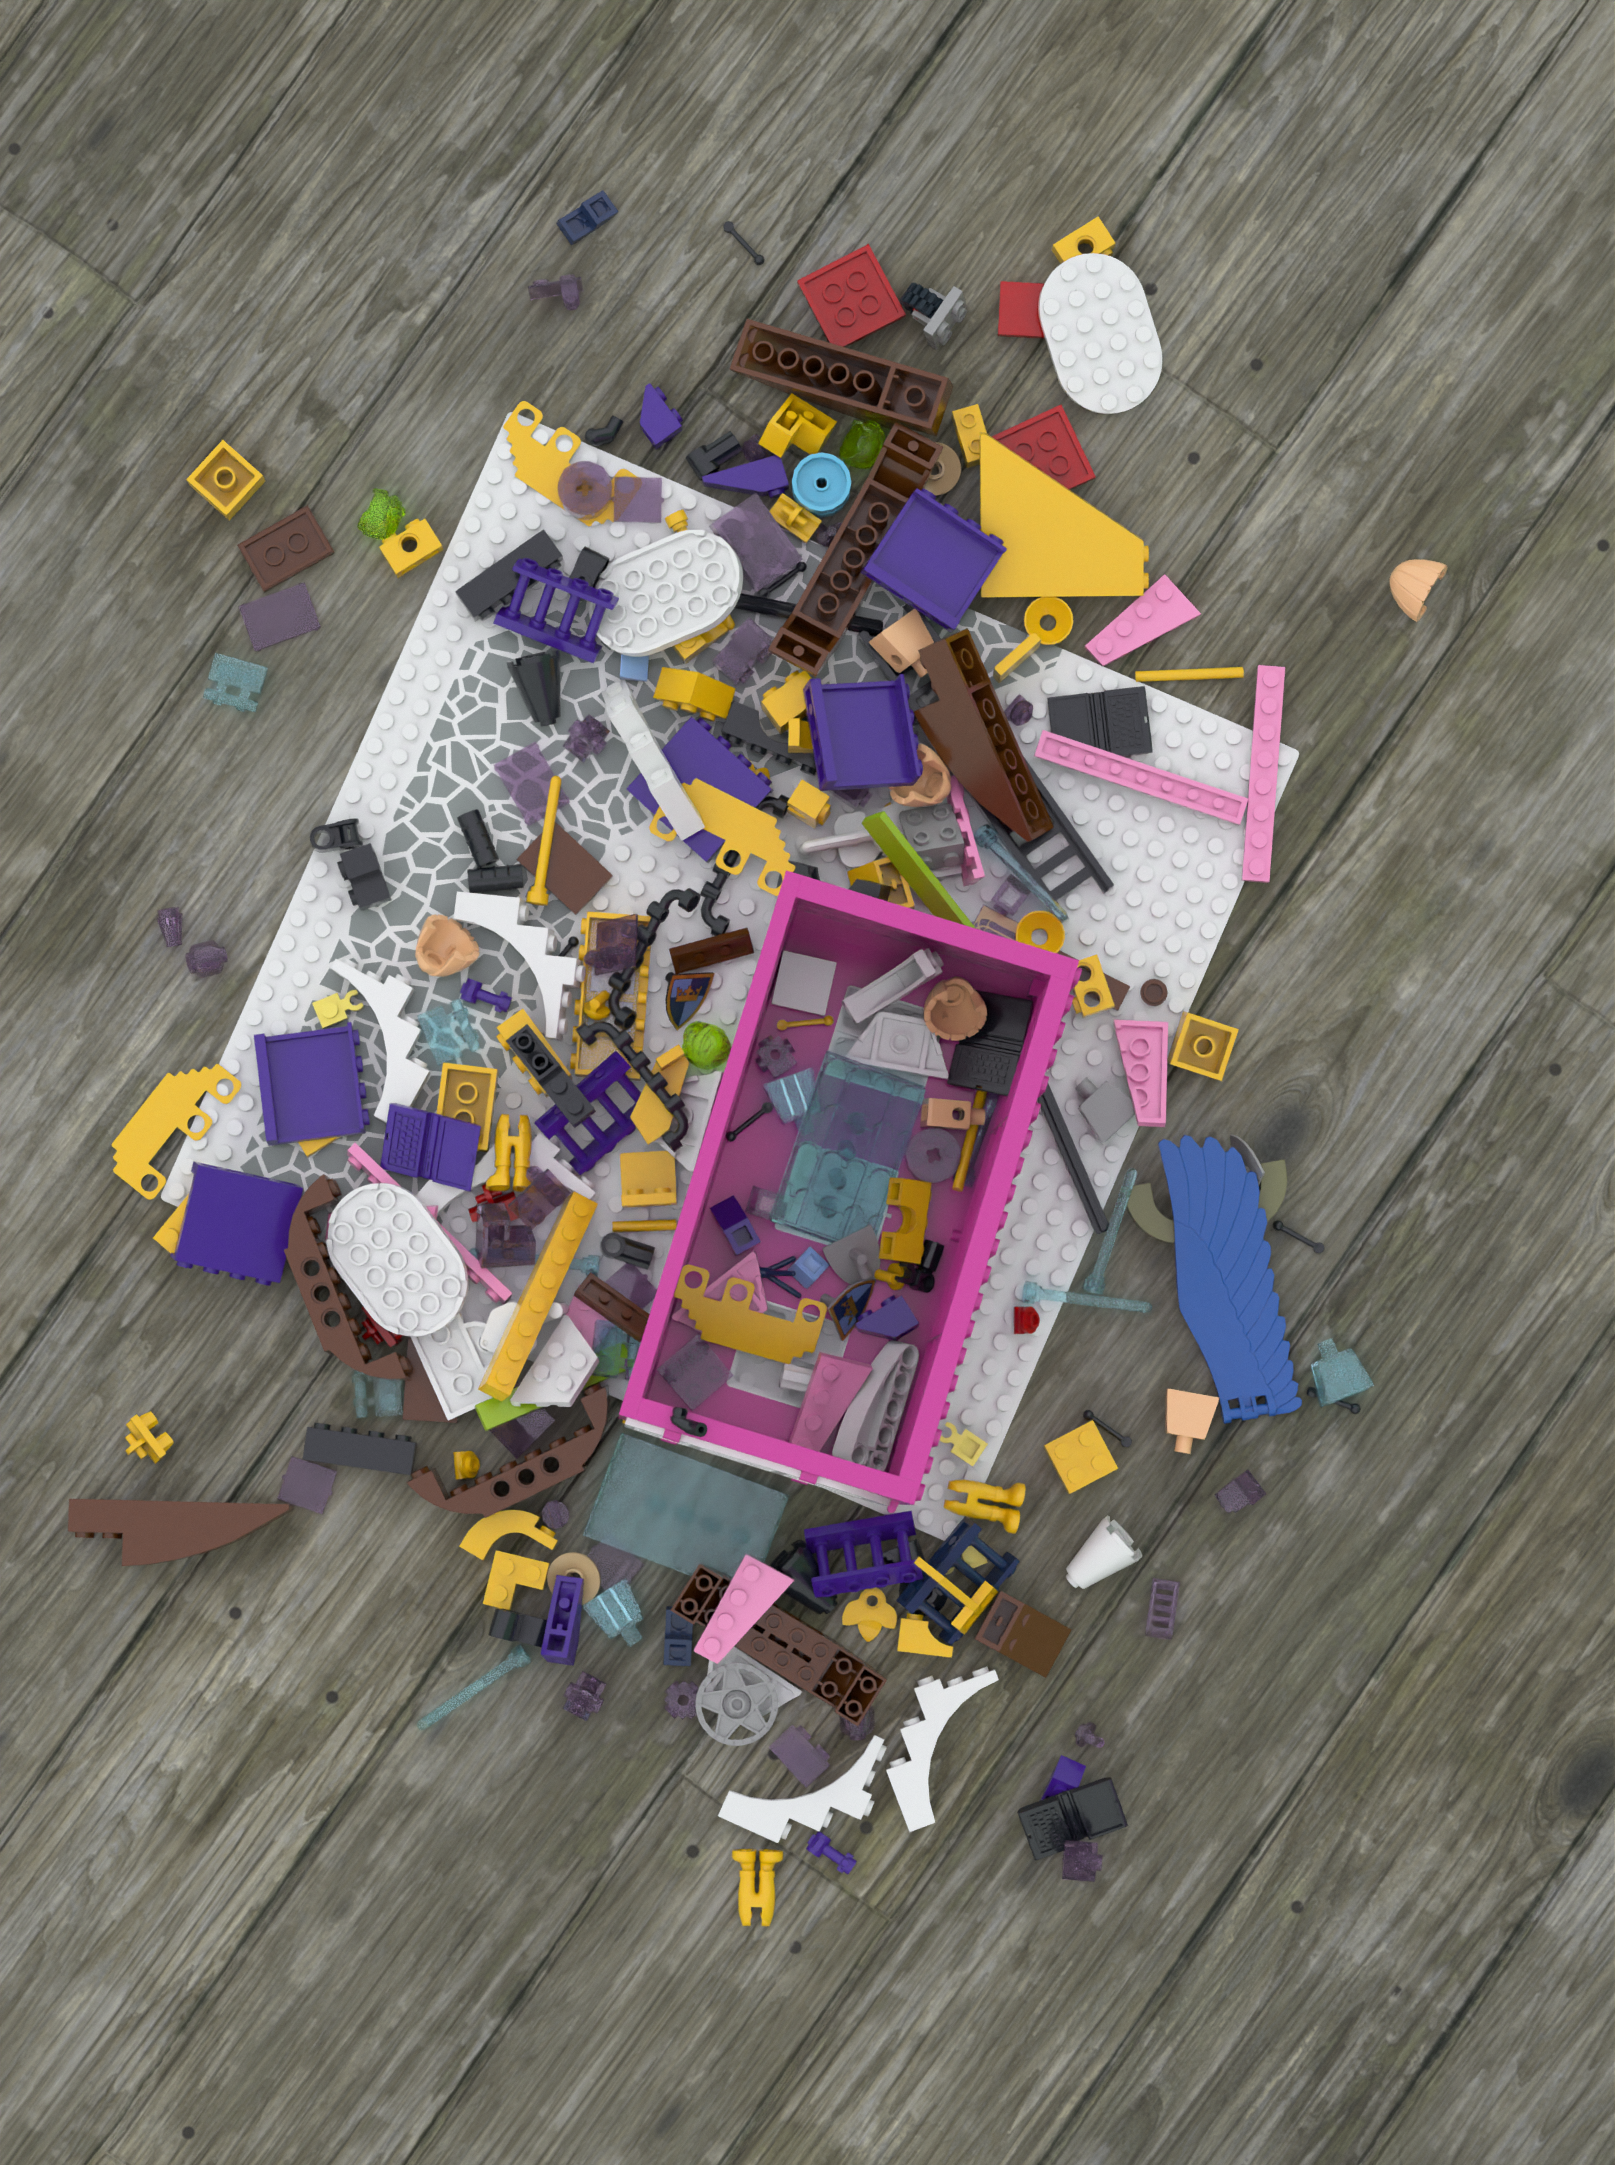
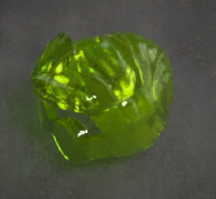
M853 420L852 427L846 434L840 447L839 457L843 459V462L858 469L871 468L886 440L881 426L873 420L866 422Z
M374 488L372 491L374 493L369 508L359 519L357 528L368 537L384 540L396 532L402 517L405 516V509L396 495L388 497L389 492L387 490Z
M695 1021L686 1027L683 1034L682 1050L691 1064L697 1068L709 1070L722 1065L728 1059L732 1046L722 1028L702 1021Z

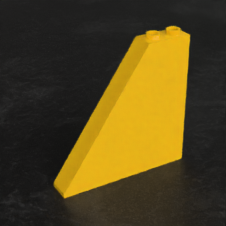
M980 432V531L988 536L993 534L999 537L1004 542L1003 546L1007 548L980 588L981 597L1144 596V589L1149 587V575L1144 573V562L1149 561V548L1144 546V541L987 433Z

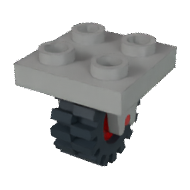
M913 282L899 300L900 304L910 311L913 316L912 318L925 326L923 331L927 343L936 350L941 344L945 345L952 335L950 330L956 322L960 323L967 313L963 291L955 286L945 297L931 288H923L922 285Z

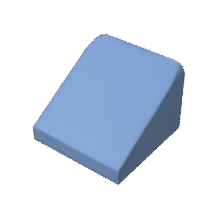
M621 654L620 680L647 682L649 655L631 657Z
M809 1247L791 1265L788 1271H795L796 1275L793 1277L804 1288H808L827 1269L829 1264L813 1248Z

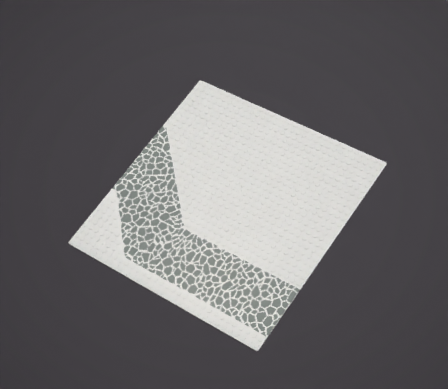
M513 412L508 413L325 824H332L347 819H359L357 828L360 841H363V845L371 843L392 900L361 911L358 905L353 906L348 893L349 890H352L349 880L344 881L337 862L342 861L340 854L349 850H337L326 853L313 851L219 1063L220 1066L241 1082V1089L228 1104L221 1103L208 1091L206 1092L199 1109L211 1117L212 1125L200 1140L195 1141L187 1135L161 1193L162 1200L178 1207L187 1197L194 1176L191 1172L193 1161L298 1184L303 1187L302 1196L321 1175L325 1174L330 1179L333 1178L337 1181L342 1194L338 1196L339 1202L351 1191L370 1184L367 1180L369 1176L362 1169L357 1171L349 1164L347 1160L350 1157L347 1155V1150L356 1143L380 1166L387 1123L376 1118L374 1114L381 1100L385 1085L387 1052L383 1032L376 1014L359 991V994L353 996L350 1002L352 1005L363 1003L364 1008L360 1011H345L348 1019L324 1029L345 1027L348 1022H351L353 1030L358 1029L360 1045L355 1047L356 1055L362 1056L364 1072H359L360 1083L365 1082L367 1098L362 1099L363 1109H368L370 1125H365L366 1133L342 1136L308 1158L298 1142L268 1146L265 1136L254 1035L265 1033V1036L268 1037L322 1030L323 1028L312 1003L335 993H338L341 1000L345 998L349 991L357 990L349 981L331 969L335 959L341 962L344 958L349 959L359 965L356 970L365 975L368 971H371L382 978L380 983L382 984L385 983L389 975L395 978L397 974L411 981L409 986L414 989V992L400 1018L404 1019L406 1015L419 1022L418 1028L422 1030V1034L408 1060L412 1061L413 1057L423 1061L428 1064L426 1070L431 1073L412 1106L413 1108L437 1114L443 1062L498 1069L499 1074L489 1150L495 1144V1132L501 1114H509L510 1129H508V1136H519L518 1123L520 1115H528L532 1141L539 1132L544 1135L534 1122L555 1103L549 1096L546 1098L543 1093L538 1096L528 1081L532 1078L527 1071L522 1074L512 1059L515 1056L514 1052L511 1049L506 1052L496 1036L499 1032L496 1027L521 1009H524L568 1069L574 1084L577 1085L585 1077L575 1076V1070L570 1069L571 1053H576L577 1042H572L573 1026L579 1025V1015H574L575 999H581V988L569 987L572 998L569 1008H566L565 1018L568 1019L567 1034L563 1035L562 1041H556L545 1037L546 1013L543 995L535 974L525 958L514 946L494 931L479 925L456 920L462 925V928H466L471 933V936L474 937L473 941L477 942L480 954L469 967L449 976L437 977L423 972L415 957L417 940L425 920L435 914L447 916L448 920L454 919L457 892L469 893L467 869H477V865L471 856L472 853L457 820V817L478 809L485 822L484 824L490 834L499 860L483 868L507 866V864L518 865L520 863L516 859L543 832L551 778L553 776L561 778L555 822L604 866L613 877L577 915L570 911L548 889L549 899L547 906L526 903L529 907L528 920L524 921V926L544 927L555 931L557 947L555 952H552V956H558L568 945L569 938L575 936L578 938L579 944L576 947H572L565 957L579 959V946L585 945L586 935L581 934L582 918H587V911L649 916L646 914V910L650 903L653 901L660 902L667 892L674 889L685 891L691 888L700 894L707 881L713 883L717 873L713 872V867L722 846L715 853L712 860L707 863L684 841H681L677 835L674 840L666 841L652 834L649 826L655 815L626 790L641 772L630 756L625 742L611 722L602 696V692L609 685L623 681L620 680L621 654L609 648L597 635L595 638L596 644L601 645L602 649L594 664L559 650L561 717L556 718L555 724L541 727L540 722L534 723L507 668L506 662L513 661L516 664V658L540 652L550 653L553 656L552 650L558 649L493 624L495 616L501 607H508L510 603L505 606L501 603L494 608L495 613L485 621L479 619L475 622L457 597L456 590L543 529L563 555V560L560 562L561 567L557 569L563 573V576L570 577L578 556L585 546L610 558L608 567L612 562L626 554L677 533L672 528L669 529L665 518L684 509L688 517V530H704L707 533L721 537L736 552L743 570L741 591L743 594L760 597L759 591L762 588L767 589L795 569L798 562H805L807 568L804 572L795 574L770 592L768 599L797 604L828 548L811 540L806 544L786 529L581 442L569 463L605 488H607L620 469L628 470L642 481L641 488L618 521L612 522L607 519L604 524L594 521L592 526H587L515 477L518 468L513 465L515 456L509 451L512 447V444L506 439L509 432L503 428ZM519 414L517 416L518 422L523 426H529L534 422ZM539 423L530 437L546 446L556 430ZM561 435L556 439L555 444L559 451L567 452L572 448L573 441L570 436ZM624 476L617 481V489L621 493H630L634 488V482L630 477ZM539 581L535 586L526 590L520 607L521 614L528 617L535 616L546 585L545 583ZM874 582L856 616L883 621L882 631H884L906 615L902 608L906 603ZM557 588L555 589L545 617L546 624L553 627L560 626L570 598L569 593ZM587 600L579 602L570 628L571 634L583 637L590 622L589 601ZM734 608L730 613L735 623L734 629L728 630L725 635L687 664L683 662L673 647H669L649 655L647 682L625 680L661 750L691 716L698 720L700 715L699 712L693 714L683 711L680 707L678 711L662 707L663 702L653 698L662 667L699 672L736 688L731 706L733 701L758 710L760 725L765 734L777 742L788 743L789 729L780 735L761 709V701L764 698L762 695L774 686L778 689L782 687L786 682L785 678L794 671L798 670L799 673L804 671L768 652L776 634L787 618ZM969 608L961 617L956 629L951 633L926 617L941 639L968 628L1023 756L1114 884L1113 888L1104 894L1091 876L1057 900L1069 917V919L1062 923L1065 939L1060 951L1078 960L1097 954L1103 973L1129 985L1130 988L1118 1011L1109 1009L1082 1018L1081 1012L1076 1014L1073 1005H1071L1070 1011L1061 1019L1062 1022L1066 1023L1062 1037L1053 1045V1049H1057L1054 1064L1045 1072V1076L1049 1077L1048 1084L1102 1209H1104L1139 1126L1137 1125L1135 1115L1132 1116L1102 1145L1078 1110V1107L1086 1099L1075 1088L1087 1077L1097 1088L1105 1081H1108L1131 1098L1113 1025L1114 1020L1168 1022V1058L1183 1011L1189 1012L1245 882L1242 881L1247 805L1241 823L1237 825L1034 757L1042 730L1051 732L1047 698L1145 686L1153 753L1123 757L1248 798L1253 731L1141 682H1136L1134 679L1055 645L1040 644L1039 648L998 683L993 677L994 667L1029 636L1027 633ZM847 630L838 648L819 674L815 677L808 673L812 679L820 678L821 684L888 681L858 639L859 632ZM914 669L904 675L905 683L909 685L910 695L931 681L928 673L920 678ZM931 689L918 698L916 702L922 708L939 698ZM806 716L802 720L808 722V717ZM715 718L714 722L705 720L712 727L709 732L716 739L720 735L725 739L726 736L722 735L721 731L726 719ZM918 724V744L921 743L928 746L939 756ZM742 742L740 746L731 744L732 747L729 750L736 757L741 753L754 765L755 770L758 768L768 769L770 780L772 781L769 787L774 791L769 793L767 797L779 798L782 794L790 798L801 779L819 789L817 773L815 776H811L800 771L801 766L794 763H791L790 766L775 761L776 756L766 753L765 756L750 751L751 746ZM1282 743L1279 745L1275 810L1299 757V752L1296 749ZM948 768V771H949V773H950V776H953L954 774H953V773L951 772V770ZM888 787L822 791L830 796L831 813L824 825L818 824L815 829L788 812L782 819L772 814L774 809L772 807H766L762 810V812L777 819L775 828L781 830L779 839L786 843L783 850L790 854V861L818 867L821 881L849 889L851 884L847 871L855 868L847 867L841 862L838 848L813 852L810 858L803 859L798 855V847L807 840L835 835L834 823L839 816L859 811L871 816L878 813L891 800ZM964 790L963 800L969 812L970 825L985 877L974 885L963 886L961 874L938 878L939 882L973 925L983 906L1017 923L1030 912H1050ZM658 820L657 829L662 834L672 832L662 821ZM347 829L348 839L351 840L350 830ZM1015 831L1010 834L1019 847L1027 842ZM1060 832L1028 854L1026 858L1033 868L1036 869L1069 846V844ZM321 833L317 845H327L330 841V836L326 833ZM729 851L724 854L723 859L726 858ZM880 851L874 861L886 858L887 856ZM750 853L741 873L738 875L731 874L726 880L721 894L711 910L713 917L716 919L719 915L730 919L725 933L748 927L754 953L679 973L713 972L714 977L707 997L701 1007L678 1031L669 1021L666 1012L665 998L668 982L665 980V977L669 972L675 974L669 948L714 937L711 934L712 928L706 925L701 917V907L705 898L701 896L697 907L691 912L678 906L679 900L673 901L669 907L668 917L664 922L660 923L656 931V939L651 945L643 1053L651 1062L647 1066L650 1071H652L655 1065L656 1058L679 1044L689 1062L685 1079L695 1075L712 1074L715 1071L724 1073L778 896L759 888L757 884L758 878L767 862L766 860ZM1075 854L1041 879L1051 891L1085 866ZM740 855L738 856L734 867L739 865L741 861ZM522 866L524 888L498 890L497 892H477V894L517 897L526 901L527 892L531 891V886H534L535 877ZM777 871L767 873L765 883L769 888L774 889L777 887L780 873ZM909 885L915 905L914 910L933 915ZM981 919L979 926H987L990 920ZM993 921L989 922L990 928L1016 940L1014 932ZM980 927V930L984 931L986 927ZM986 929V930H985V932L992 933V934H995V935L1004 937V936H1002V935H1000V934H998V933L992 931L991 929ZM1037 929L1032 932L1031 939L1035 944L1042 945L1047 941L1048 936L1044 930ZM593 962L590 991L601 992L606 990L611 993L613 988L608 985L609 978L614 972L622 973L625 964ZM635 972L630 979L631 985L629 989L623 994H634ZM467 978L482 983L481 989L496 995H500L501 991L508 993V996L512 997L508 1012L502 1011L499 1013L495 1011V1005L478 999L475 1004L460 999V990L463 982L466 983ZM1158 979L1166 985L1168 995L1161 1005L1149 1006L1142 1000L1140 990L1146 981ZM1071 990L1069 994L1075 997L1073 990ZM1087 995L1084 996V1002L1087 1006L1096 1007L1099 1004L1093 998ZM619 1002V1006L621 1009L625 1006L632 1009L633 1003ZM897 1007L891 1011L892 1014L924 1019L923 1015ZM846 1011L843 1024L848 1028L864 1032L876 1014L855 1026ZM611 1012L609 1017L602 1020H593L588 1017V1026L595 1022L604 1021L612 1024L618 1031H622L621 1028L614 1024L615 1017ZM843 1037L837 1039L830 1067L839 1072L865 1080H872L877 1067L844 1061L845 1056L856 1041ZM888 1069L884 1082L888 1087L909 1091L919 1085L922 1075ZM641 1077V1081L631 1080L642 1093L646 1084L644 1079ZM221 1079L216 1086L217 1092L222 1096L231 1094L234 1088L232 1081L229 1079ZM617 1081L605 1091L623 1114L635 1104V1101ZM597 1099L590 1103L596 1110L590 1117L602 1131L615 1122ZM1041 1107L1037 1119L1028 1128V1130L1033 1131L1029 1146L1020 1154V1157L1025 1159L1020 1174L1012 1181V1184L1016 1185L1013 1199L1010 1203L1006 1204L1003 1210L1008 1212L1004 1228L996 1233L995 1238L1000 1239L996 1255L990 1258L987 1263L992 1268L987 1283L980 1286L979 1293L983 1294L979 1310L972 1313L970 1319L975 1321L971 1337L964 1339L962 1347L967 1348L963 1364L956 1366L954 1372L955 1375L959 1376L954 1392L948 1393L946 1402L950 1403L946 1419L939 1421L937 1428L942 1430L941 1435L944 1438H949L952 1431L945 1426L946 1422H949L956 1427L958 1434L961 1435L967 1429L988 1443V1445L972 1467L950 1452L954 1444L939 1441L938 1446L932 1447L929 1454L934 1459L929 1474H923L921 1484H925V1489L921 1501H915L914 1505H898L894 1512L900 1513L912 1510L915 1528L943 1541L948 1538L964 1518V1516L943 1507L945 1499L966 1503L968 1493H958L947 1489L948 1482L951 1480L986 1482L1094 1232ZM196 1115L190 1128L191 1132L197 1133L204 1128L205 1122L201 1116ZM569 1122L564 1127L582 1150L594 1140V1137L582 1123L574 1128ZM637 1128L633 1133L620 1140L611 1152L602 1156L591 1170L584 1172L582 1175H579L574 1169L571 1172L579 1179L582 1176L586 1177L595 1185L592 1190L596 1192V1195L592 1201L598 1203L553 1303H566L569 1306L578 1286L581 1285L591 1272L650 1314L675 1230L613 1232L612 1222L676 1219L678 1224L693 1173L675 1159L677 1205L623 1208L621 1201L620 1154L666 1151L656 1141L647 1145ZM556 1135L553 1136L560 1142L557 1147L561 1149L556 1160L559 1162L563 1158L569 1163L574 1156ZM805 1150L802 1153L796 1172V1181L818 1189H824L827 1186L831 1173L833 1159L826 1155ZM477 1151L476 1165L487 1152ZM846 1163L840 1177L837 1193L860 1202L874 1204L880 1202L885 1197L888 1185L881 1173L852 1163ZM383 1169L401 1187L415 1195L429 1181V1179L423 1177L415 1178ZM510 1178V1189L502 1191V1195L514 1191L518 1201L516 1205L519 1215L518 1219L505 1223L500 1211L491 1215L495 1227L482 1233L476 1221L472 1222L468 1211L469 1208L479 1205L475 1200V1196L484 1193L481 1185L451 1202L437 1216V1221L512 1292L511 1298L506 1303H518L565 1198L573 1193V1191L552 1182L535 1179L537 1183V1190L535 1192H518L513 1190V1178ZM792 1193L788 1198L782 1222L786 1226L818 1236H824L830 1223L833 1206L820 1200ZM337 1204L310 1215V1217L313 1216V1218L317 1219L322 1232L318 1234L320 1242L323 1241V1243L327 1244L325 1237L328 1214L333 1212ZM846 1210L842 1217L837 1240L871 1224L875 1231L874 1224L868 1216L852 1210ZM609 1233H617L623 1237L655 1247L648 1270L605 1257L600 1250V1242L604 1236ZM611 1238L605 1242V1248L610 1253H617L620 1250V1243L618 1240ZM328 1259L330 1267L335 1268L331 1259ZM318 1263L312 1264V1266L320 1269ZM469 1278L467 1296L460 1312L465 1323L471 1321L487 1323L490 1312L503 1304L500 1301L497 1303L493 1302L485 1294L487 1289L480 1282L475 1284ZM1014 1307H1033L1040 1318L1036 1331L1032 1334H1014ZM768 1309L763 1313L786 1320L785 1315L778 1311ZM563 1316L542 1325L537 1336V1346L529 1353L528 1360L535 1362ZM614 1325L593 1352L596 1354L624 1342L634 1364L641 1342L639 1343ZM822 1325L815 1351L813 1353L805 1351L803 1355L815 1359L818 1358L819 1352L835 1356L840 1348L838 1334L833 1329ZM742 1351L734 1378L739 1383L775 1393L779 1389V1379L784 1363ZM633 1369L600 1382L601 1387L608 1385L609 1395L623 1401ZM790 1389L789 1396L792 1399L803 1402L805 1392ZM831 1491L884 1515L894 1514L887 1511L888 1506Z

